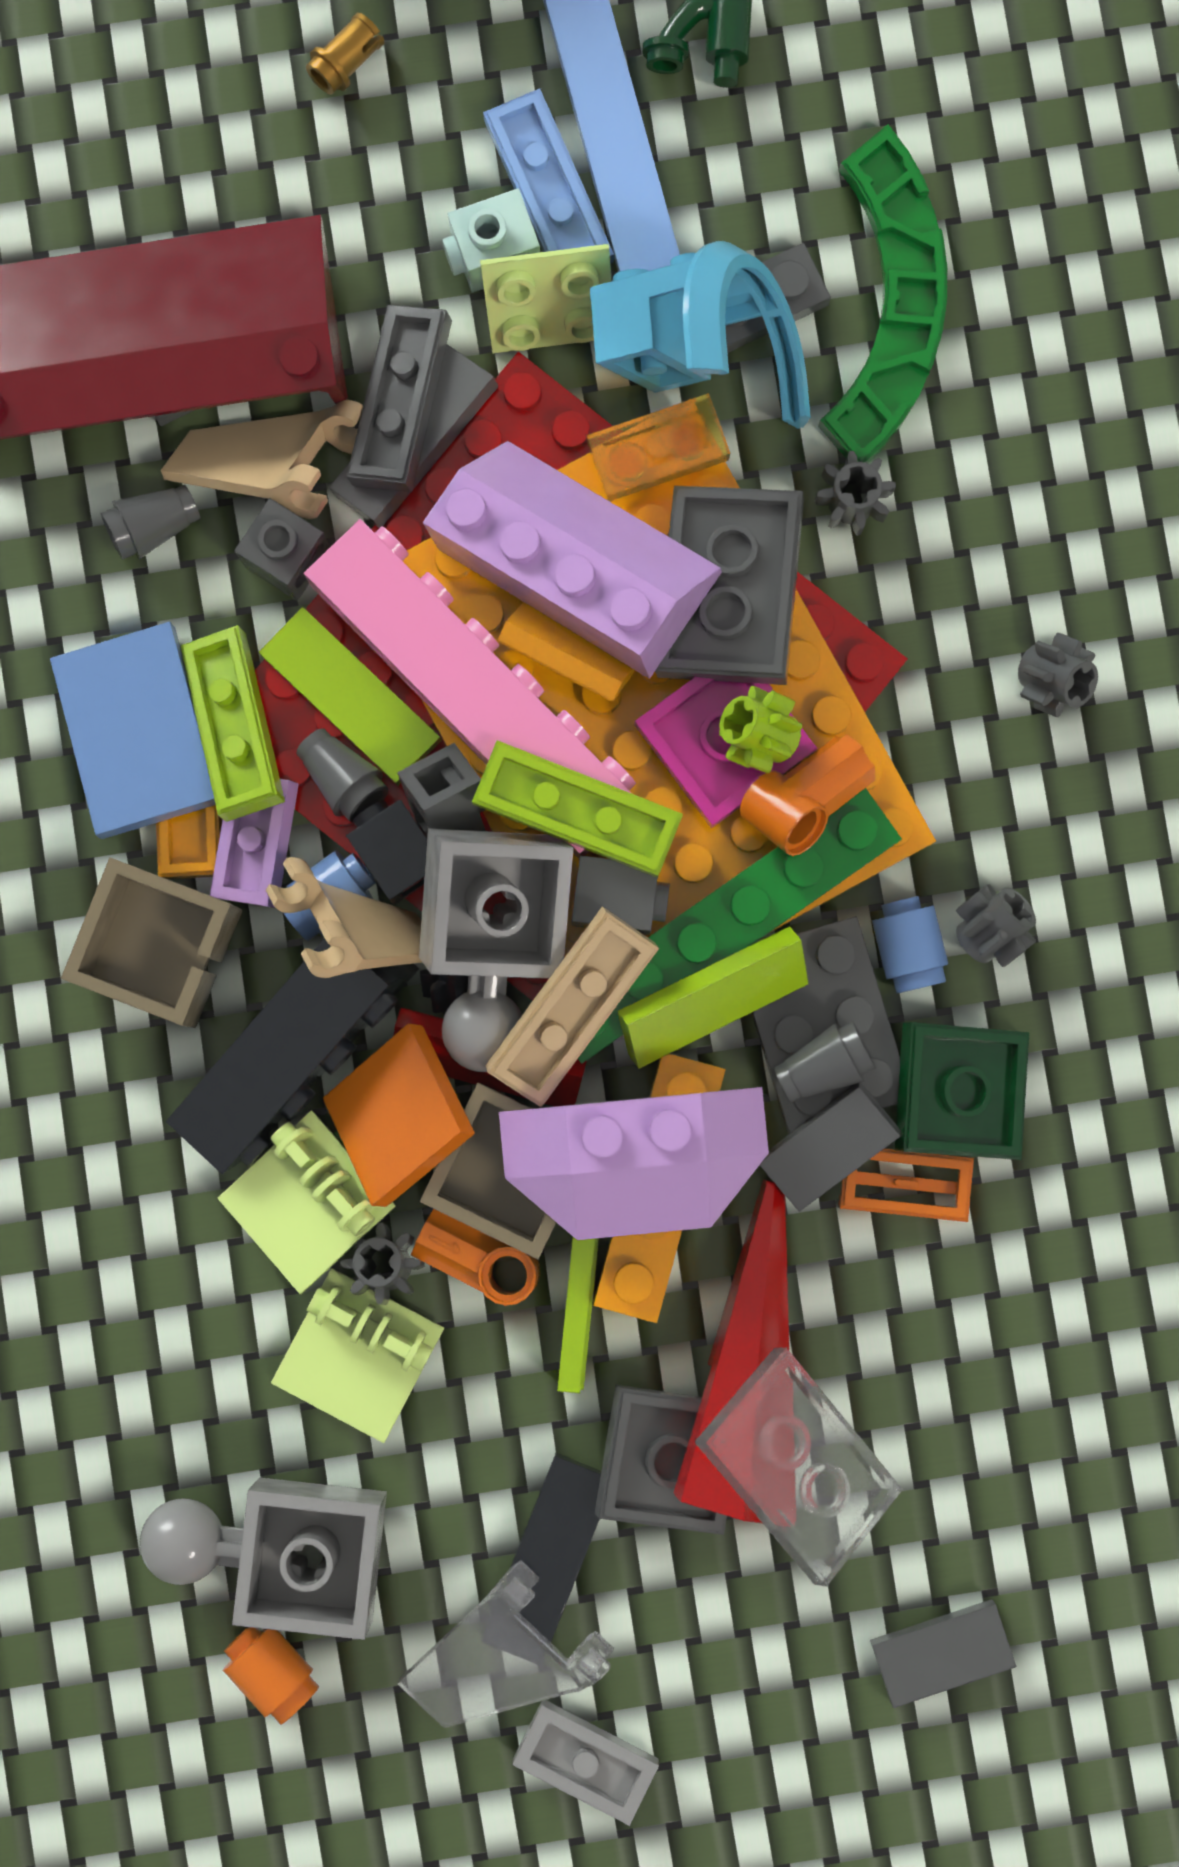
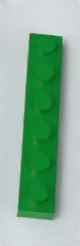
M866 788L832 813L828 817L823 833L807 851L800 855L791 856L779 847L775 848L648 938L656 943L659 950L578 1057L580 1063L583 1064L623 1036L617 1011L754 944L901 841L902 838Z

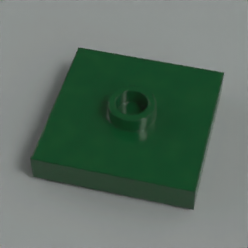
M903 1022L896 1125L901 1129L900 1137L895 1140V1151L1022 1160L1029 1032Z

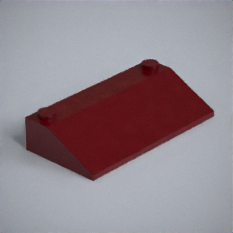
M321 215L0 265V440L314 391L328 393L335 404L348 400Z

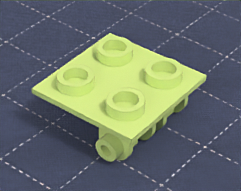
M609 244L480 260L492 354L594 341L590 287L611 282Z
M312 1110L295 1126L291 1122L281 1126L271 1136V1140L275 1145L218 1197V1200L299 1294H303L396 1207L393 1202L387 1207L371 1205L345 1147Z
M331 1268L323 1285L314 1294L307 1308L308 1313L271 1384L385 1443L444 1327L392 1299H389L387 1305L377 1304L375 1290L371 1288L359 1296L352 1294L350 1289L356 1280Z

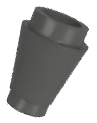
M185 484L175 489L169 488L112 501L114 508L101 513L110 539L122 560L135 554L140 560L190 526L191 523L201 519L194 499Z
M325 729L314 731L299 745L296 752L297 756L303 761L305 768L335 816H345L349 822L353 823V819L358 814L386 798L389 789L382 782L383 772L338 739L331 736Z
M854 1022L841 1028L836 1023L787 1058L784 1063L774 1067L777 1078L790 1102L801 1097L806 1098L864 1082L863 1075L876 1069L872 1056Z

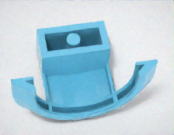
M716 241L704 245L697 253H685L673 257L670 260L669 266L651 271L645 269L623 270L614 274L613 281L590 287L596 363L654 393L710 380L711 374H728L726 325L762 316L769 333L777 365L782 420L797 429L803 428L810 420L806 367L793 315L778 282L769 269L753 255L729 242Z

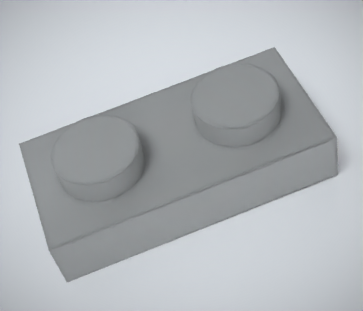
M542 1699L513 1757L512 1765L630 1826L659 1767V1759Z

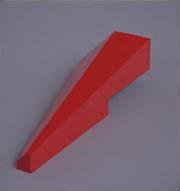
M763 1180L708 1360L711 1370L674 1494L682 1503L742 1521L791 1527L793 1522L786 1199L783 1192L774 1182Z

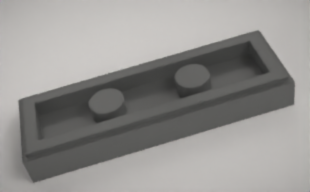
M396 305L387 306L346 476L353 486L403 492L413 491L452 324V319L447 310Z
M448 344L446 345L413 489L498 388L494 376ZM349 462L329 486V489L335 497L378 528L384 526L411 492L355 487L346 477Z

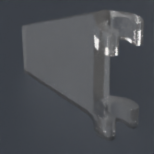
M520 1560L505 1573L491 1592L400 1677L398 1685L441 1726L447 1728L561 1695L579 1692L592 1686L611 1668V1664L606 1658L614 1652V1647L595 1630L580 1643L569 1659L519 1613L534 1598L535 1592L531 1588L539 1581V1576Z

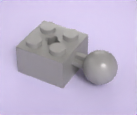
M428 828L419 958L431 974L469 976L467 992L459 996L450 1005L442 1024V1038L446 1050L459 1065L476 1072H487L485 1065L522 1016L517 1004L506 995L507 977L550 978L564 959L573 847L561 839L547 834ZM500 891L506 897V902L495 904L493 914L489 915L483 908L484 903L492 894Z
M259 1477L247 1493L243 1528L222 1526L214 1511L202 1502L185 1498L171 1500L156 1508L145 1521L140 1535L141 1556L146 1567L154 1576L164 1582L175 1585H185L199 1581L207 1576L216 1565L239 1568L232 1625L365 1640L373 1622L387 1491ZM305 1545H312L318 1548V1552L323 1554L325 1558L322 1559L317 1569L307 1567V1556L297 1554V1551H302Z

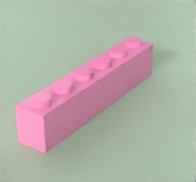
M359 519L304 572L309 584L319 596L486 765L498 740L631 793L629 790L636 782L629 773L610 756L602 763L584 745L590 739L586 730L567 711L562 710L555 716L538 699L545 691L537 680L520 664H517L510 670L493 653L499 647L495 638L476 619L471 618L464 624L448 608L454 601L451 594L429 572H426L419 578L403 562L409 553L385 527L381 526L374 533ZM568 843L573 847V853L578 859L589 852L586 849Z

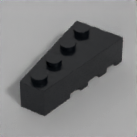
M324 938L314 951H325L331 946ZM304 961L165 1122L221 1174H224L241 1162L250 1168L273 1144L269 1132L283 1117L290 1122L309 1104L316 1095L311 1086L325 1071L332 1075L346 1062L357 1048L353 1041L368 1025L371 1028L375 1027L390 1012L399 1000L395 995L417 973L419 968L412 963L363 969L330 978H320L309 971Z

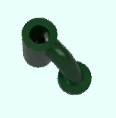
M685 0L672 15L659 36L651 37L644 41L642 54L647 59V68L659 74L680 72L683 69L684 61L689 56V45L683 40L684 37L698 22L708 19L706 61L714 65L713 83L723 88L736 86L738 84L739 67L745 65L749 60L752 0Z

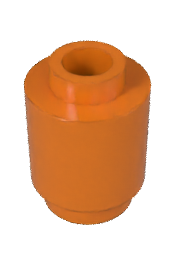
M247 1627L224 1650L231 1661L222 1671L264 1717L271 1714L280 1725L290 1719L319 1688V1685L310 1676L313 1668L278 1630L263 1629L260 1631L258 1628Z

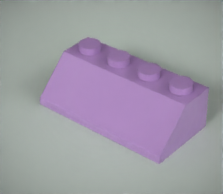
M509 441L460 468L423 521L425 528L440 551L649 679L722 573L721 568Z

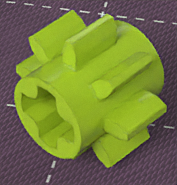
M756 686L750 687L748 696H739L733 699L724 709L720 719L719 736H722L725 742L731 744L725 757L744 767H753L765 773L771 772L773 762L780 763L791 758L799 745L802 723H799L793 716L789 715L793 710L795 701L773 690L769 693Z

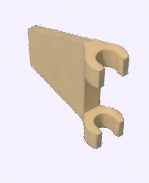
M344 400L332 407L316 412L190 430L161 469L163 478L173 482L267 499L271 498L299 517L315 519L327 504L328 499L326 495L311 492L321 477V473L318 468L311 466L310 463L325 441L342 452L352 454L358 430L353 427L361 417L363 405L352 400Z
M297 857L286 858L283 863L289 876L296 883L288 888H280L271 884L266 888V892L274 907L283 913L311 910L319 924L320 931L331 946L329 949L321 952L304 948L301 952V956L309 971L317 977L330 978L363 969L422 962L419 958L421 920L415 912L322 883L314 876L307 862Z

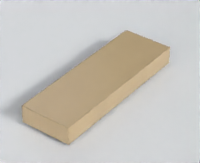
M602 906L506 1036L497 1051L485 1065L487 1072L542 1107L659 950L656 943Z

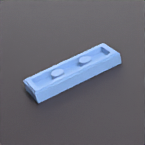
M540 88L483 112L484 122L513 188H519L541 251L548 252L609 244ZM609 244L610 263H613L614 253Z

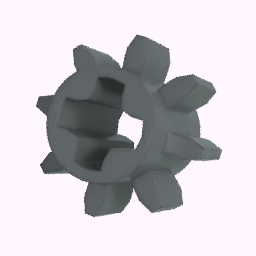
M849 451L845 466L840 471L834 466L826 464L821 476L832 488L822 489L817 492L815 504L820 506L829 505L832 516L828 527L832 529L840 522L851 524L857 536L861 535L866 519L869 516L876 521H885L889 510L878 499L891 496L896 488V483L892 481L882 482L878 472L882 463L880 458H877L871 464L858 462L855 452ZM847 484H856L857 492L866 494L862 504L854 503L853 495L844 493Z
M1056 633L1052 645L1038 640L1024 653L1018 667V679L1024 687L1020 693L1021 697L1034 702L1035 709L1054 717L1061 715L1064 704L1078 709L1092 697L1098 683V670L1092 663L1096 656L1095 653L1082 648V641L1062 633Z
M987 884L956 909L959 916L964 919L956 928L958 941L967 954L978 962L988 963L995 957L1002 967H1006L1036 942V939L1028 932L1036 924L1035 913L1028 901L1014 889L1004 888L996 894L992 886Z
M378 1223L376 1238L367 1240L362 1237L355 1244L358 1248L353 1259L340 1261V1266L354 1270L359 1278L352 1284L351 1293L359 1296L365 1293L370 1286L375 1287V1300L377 1304L382 1306L387 1305L389 1302V1290L398 1288L400 1291L412 1295L414 1293L413 1287L407 1281L411 1270H419L425 1267V1262L410 1258L406 1251L413 1244L415 1238L411 1234L405 1233L400 1235L395 1242L390 1241L388 1225ZM380 1251L387 1255L394 1252L389 1260L390 1266L394 1269L390 1277L379 1274L371 1275L377 1267L376 1263L372 1260L375 1252Z

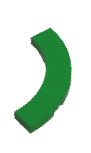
M889 124L842 161L839 168L840 174L853 189L864 208L875 235L883 277L882 309L875 342L864 367L841 400L820 419L818 427L846 459L849 451H854L858 462L869 463L882 451L902 426L919 398L936 357L943 332L947 305L948 268L942 229H939L935 211L928 196L929 189L923 175L908 149Z

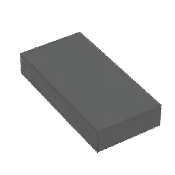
M857 1083L770 1148L768 1155L761 1162L760 1166L800 1212L898 1139L901 1129L862 1083Z
M992 1599L870 1640L893 1708L1017 1667L996 1604Z

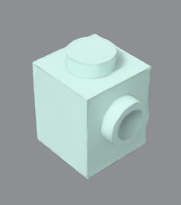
M519 188L447 213L451 236L442 239L444 251L453 275L465 273L472 293L484 289L480 260L540 253V245Z

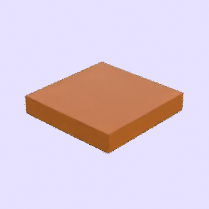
M408 1023L323 1097L324 1103L372 1206L387 1207L475 1134L443 1066L421 1025Z

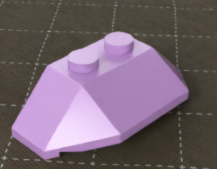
M762 1087L499 1112L505 1179L577 1240L712 1227L769 1153Z

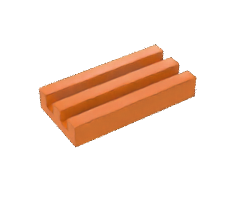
M884 1148L870 1160L958 1169V1180L955 1182L857 1171L856 1169L840 1181L842 1182L841 1195H839L838 1208L968 1222L974 1158L902 1152ZM856 1184L954 1194L956 1195L955 1207L855 1197Z

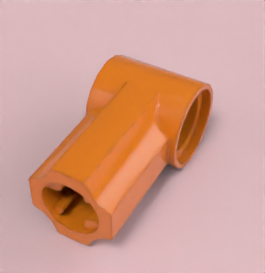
M845 735L843 738L835 736L786 775L775 770L760 776L751 784L742 799L740 806L741 816L788 855H800L819 839L827 825L828 817L875 781V766L865 754L863 746L849 735Z
M435 1209L432 1210L411 1252V1256L483 1292L492 1302L504 1306L516 1305L527 1299L538 1285L541 1275L538 1259ZM511 1256L523 1263L527 1272V1280L523 1288L516 1291H508L497 1285L493 1277V1268L499 1258Z

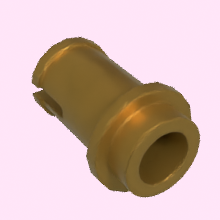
M357 12L351 18V21L324 48L315 47L310 52L311 61L306 65V70L315 84L330 95L337 89L345 91L350 86L349 77L377 49L379 50L385 44L383 36L378 34L380 32L378 27L367 16Z

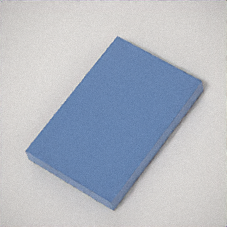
M170 621L50 658L96 836L100 839H105L216 805L176 628Z

